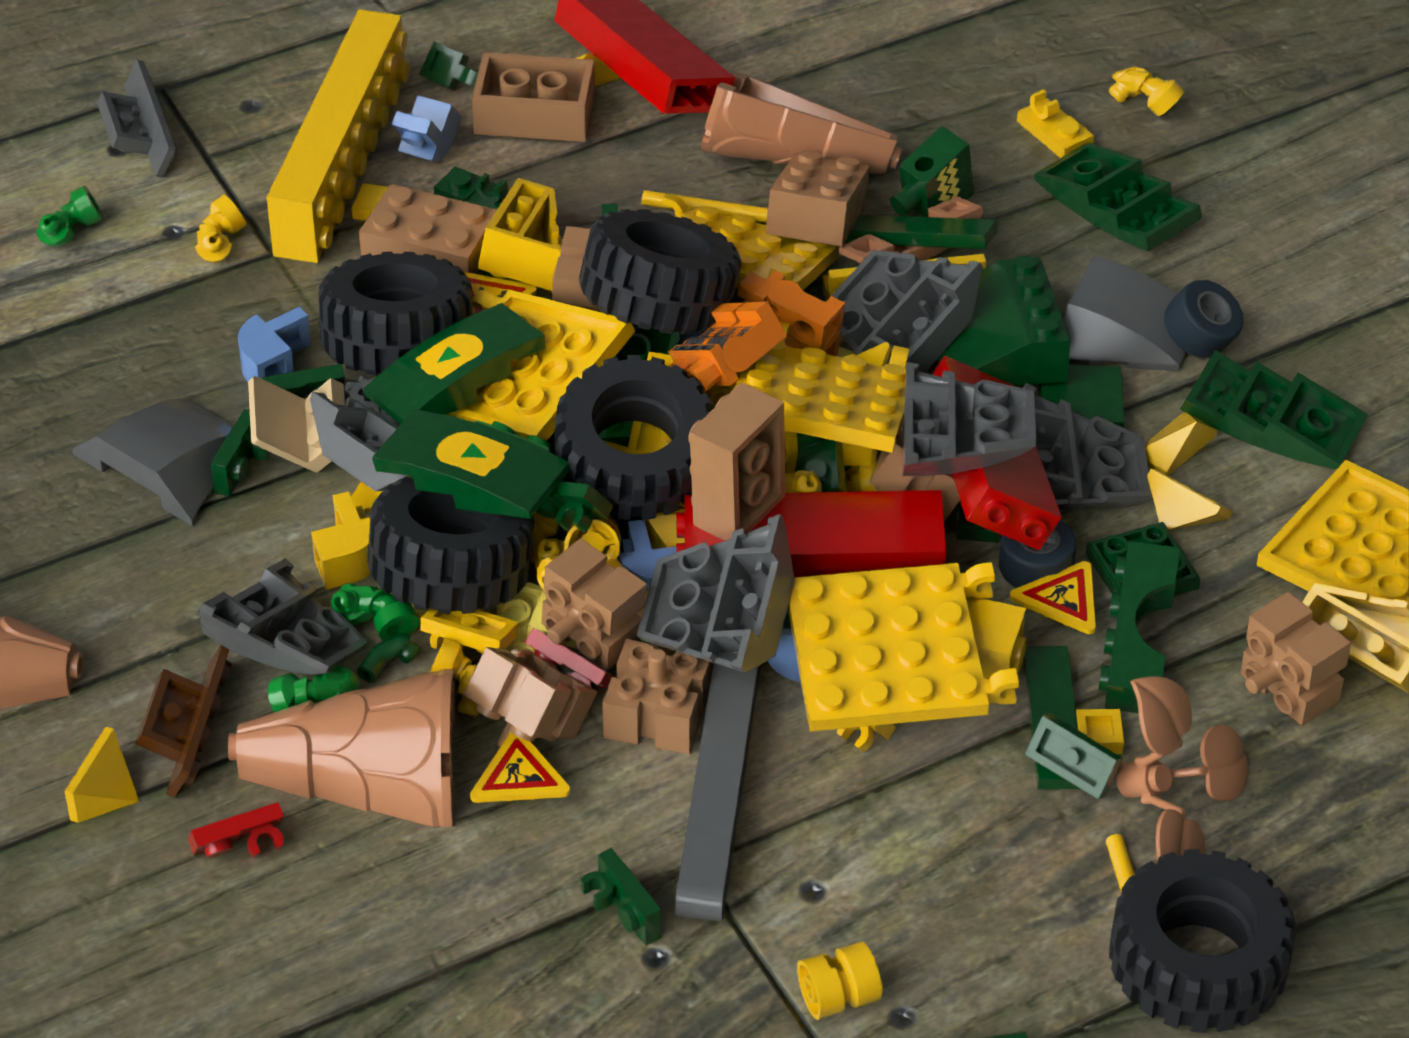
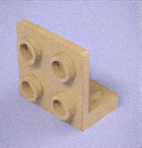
M257 376L251 378L248 381L252 443L315 473H318L327 466L331 460L322 454L310 397L312 392L323 393L334 403L345 406L344 384L330 378L317 390L312 391L306 399H303Z

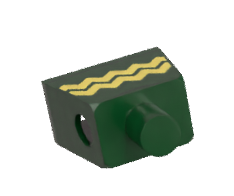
M944 126L937 129L901 163L899 168L901 190L890 197V204L900 216H905L911 210H914L923 217H929L928 209L957 196L966 200L974 195L969 144Z

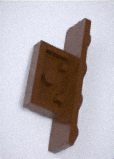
M222 645L219 646L210 660L202 684H198L166 669H163L157 678L135 744L176 761L166 794L175 797L183 784L191 786L199 770L201 761L195 759L196 752H202L208 741L212 728L206 726L207 718L212 719L219 707L222 695L216 691L218 685H224L233 664L227 660L229 649Z

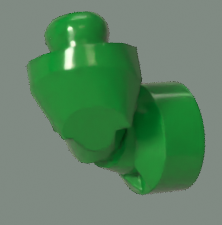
M84 185L70 193L69 203L61 206V212L55 211L53 214L44 215L39 222V228L36 230V233L43 244L60 246L75 240L74 224L82 223L92 226L103 220L104 217L95 197L88 187Z
M348 583L335 592L331 599L333 610L336 613L342 614L350 624L357 625L373 618L375 629L383 641L399 633L411 635L420 624V620L411 603L407 602L404 604L396 600L392 594H387L378 587L358 586Z
M337 666L332 669L331 673L314 675L313 680H307V676L299 678L293 673H287L273 678L269 682L268 698L273 711L277 712L313 699L315 702H321L340 694L359 690L360 681L352 670L345 666Z

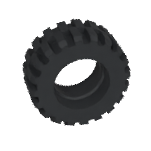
M621 209L618 213L614 211L606 213L591 226L580 270L579 284L584 296L587 297V300L592 305H598L601 312L617 317V320L626 324L630 322L642 329L650 330L651 328L668 334L680 332L682 335L693 334L695 331L704 333L716 323L711 312L722 303H732L742 262L736 246L732 242H728L727 238L720 232H713L709 226L699 225L692 222V219L682 216L681 218L675 217L671 213L661 211L655 213L646 209H638V211Z
M393 251L382 252L380 255H362L360 259H349L344 261L340 267L335 266L324 277L319 286V323L322 347L338 364H345L348 369L356 372L363 370L369 375L381 374L397 359L429 337L473 315L472 285L466 274L458 266L454 267L452 262L446 259L438 260L434 255L429 254L416 255L415 252L393 253Z
M628 355V360L618 361V358L614 357L604 360L603 366L599 368L596 364L582 371V379L576 377L568 384L566 393L560 397L557 405L554 455L568 461L571 468L562 481L590 484L614 505L611 512L617 513L618 519L630 520L631 516H642V520L656 518V513L662 511L664 515L678 511L680 502L685 505V495H692L689 433L695 422L702 420L714 409L715 406L711 397L707 393L703 394L704 386L695 377L690 379L686 377V370L675 364L671 368L665 365V360L652 357L651 361L641 360L640 355ZM639 421L660 428L672 439V442L652 453L630 454L612 448L599 437V434L606 428L620 422Z
M402 478L394 485L390 484L385 488L371 507L367 558L369 563L368 569L383 591L387 594L392 592L396 600L404 604L410 602L417 609L427 611L430 608L444 614H450L451 611H462V614H469L481 608L487 611L496 608L499 602L505 604L510 601L527 583L531 568L534 516L529 519L456 509L453 495L419 491L415 488L413 478Z
M1199 849L1185 850L1184 854L1176 856L1174 852L1158 857L1157 864L1150 861L1137 869L1136 875L1127 879L1122 887L1121 896L1117 898L1109 943V958L1112 960L1111 970L1114 978L1119 984L1123 983L1122 991L1131 1002L1139 1001L1141 1003V1011L1152 1018L1156 1015L1164 1018L1165 1025L1178 1029L1180 1024L1191 1027V1032L1205 1033L1207 1028L1215 1027L1217 1032L1232 1030L1236 1022H1239L1241 1026L1247 1025L1258 1019L1259 1012L1263 1014L1272 1008L1276 1003L1277 996L1282 994L1287 981L1296 939V933L1294 932L1296 921L1293 911L1290 907H1287L1289 901L1279 887L1272 888L1273 880L1262 870L1258 872L1253 871L1251 863L1239 857L1236 861L1225 858L1226 853L1212 850L1210 855L1200 854ZM1185 925L1205 926L1225 934L1240 949L1219 956L1199 955L1177 946L1164 932Z

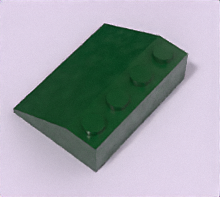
M1018 256L1015 259L1000 260L983 269L972 321L938 358L939 363L944 356H947L1014 386L1024 385L1025 383L1068 382L1070 339L1041 257Z

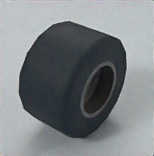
M1194 280L1187 284L1168 304L1164 312L1165 326L1169 336L1178 347L1188 354L1199 358H1211L1215 350L1221 353L1239 335L1243 327V312L1238 301L1230 291L1220 284L1209 280Z
M1061 519L1040 550L1001 535L998 566L1003 578L1014 588L1021 587L1048 575L1058 574L1075 564L1077 538L1072 528Z

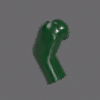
M399 633L375 645L357 668V674L364 681L373 683L395 656L403 663L412 661L420 650L419 645L410 640V635Z

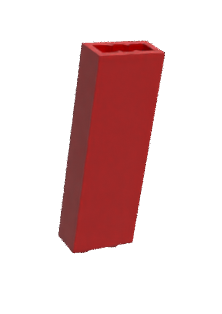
M558 0L554 22L663 114L709 113L717 86L721 83L731 86L734 84L735 77L640 0Z
M947 356L943 357L932 374L942 377V373L945 370L954 372L955 380L976 385L981 380H988L1014 386ZM1036 447L1020 456L1001 463L952 474L967 521L1032 548L1040 550L1062 518Z
M942 490L785 493L786 496L751 530L753 531L768 525V518L779 514L784 518L794 578L946 564ZM685 495V512H676L677 538H685V543H676V553L704 542L708 546H712L724 541L693 525L692 495Z

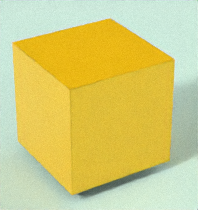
M966 597L983 678L989 679L991 675L1004 669L1016 668V671L1020 672L1027 645V638L1023 637L1026 608L983 598Z

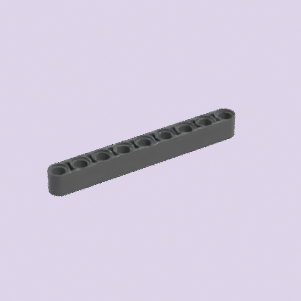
M716 663L713 665L677 885L676 917L723 921L761 664L746 673Z

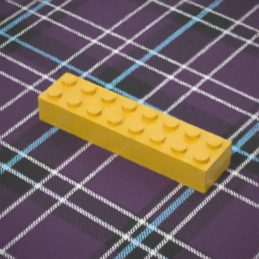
M358 9L267 195L273 256L318 263L324 249L330 248L333 229L336 224L342 222L346 201L353 198L356 180L359 175L362 176L365 172L367 156L369 152L375 151L380 128L384 129L386 127L389 109L391 105L395 106L397 104L401 83H406L409 77L410 64L404 57L408 35L406 31L402 30L401 15Z

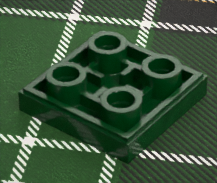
M1069 365L1068 382L1039 384L1040 397L1057 405L1060 399L1071 404L1072 412L1090 420L1099 416L1124 428L1121 366Z
M1164 522L1147 525L1087 543L1086 554L1111 594L1112 592L1121 593L1122 583L1114 582L1117 557L1126 558L1128 541L1180 548ZM1181 548L1174 596L1197 590L1200 586L1201 578Z

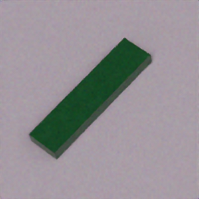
M859 215L844 244L870 234L894 246L985 249L998 232L997 221L991 219Z
M1026 646L1024 668L1032 737L1042 716L1050 713L1078 730L1068 646ZM1034 760L1037 790L1080 789Z

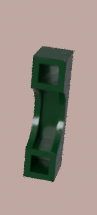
M1128 541L1126 558L1117 557L1114 582L1122 583L1121 593L1112 592L1109 618L1117 619L1116 629L1107 628L1104 654L1112 655L1111 665L1102 664L1098 691L1107 692L1105 709H1120V711L1139 714L1136 694L1130 682L1143 677H1163L1166 656L1145 643L1137 630V626L1149 614L1172 607L1180 548Z

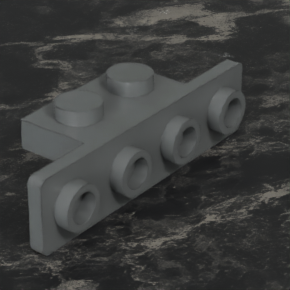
M136 59L124 86L126 95L102 91L97 104L112 148L126 153L148 154L155 176L164 177L168 166L172 165L175 161L177 146L171 137L168 121L165 120L160 99L155 93L152 77L147 71L145 62Z

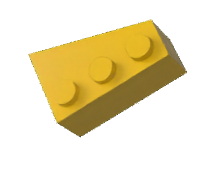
M517 178L485 229L478 269L487 271L497 278H510L553 291V276L558 257L561 254V244H558L559 225H556L557 206L555 188Z
M1314 583L1302 602L1313 611L1312 620L1318 625L1327 622L1351 642L1348 659L1409 694V602L1398 599L1389 600L1369 596L1368 593Z

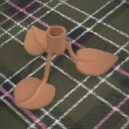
M1163 677L1134 679L1130 683L1137 698L1141 731L1148 748L1153 753L1145 757H1136L1135 761L1121 764L1117 772L1118 789L1124 797H1141L1142 804H1153L1164 809L1156 826L1157 861L1158 857L1174 852L1176 856L1184 854L1185 850L1199 849L1200 854H1205V840L1198 822L1193 819H1186L1184 808L1156 796H1161L1170 788L1172 778L1206 774V790L1212 799L1217 801L1235 799L1245 788L1249 772L1243 742L1231 727L1227 725L1212 726L1205 732L1200 745V754L1204 766L1170 770L1167 765L1162 764L1158 759L1172 754L1175 750L1182 747L1183 741L1181 736L1186 734L1192 725V710L1189 698L1184 689L1170 679Z

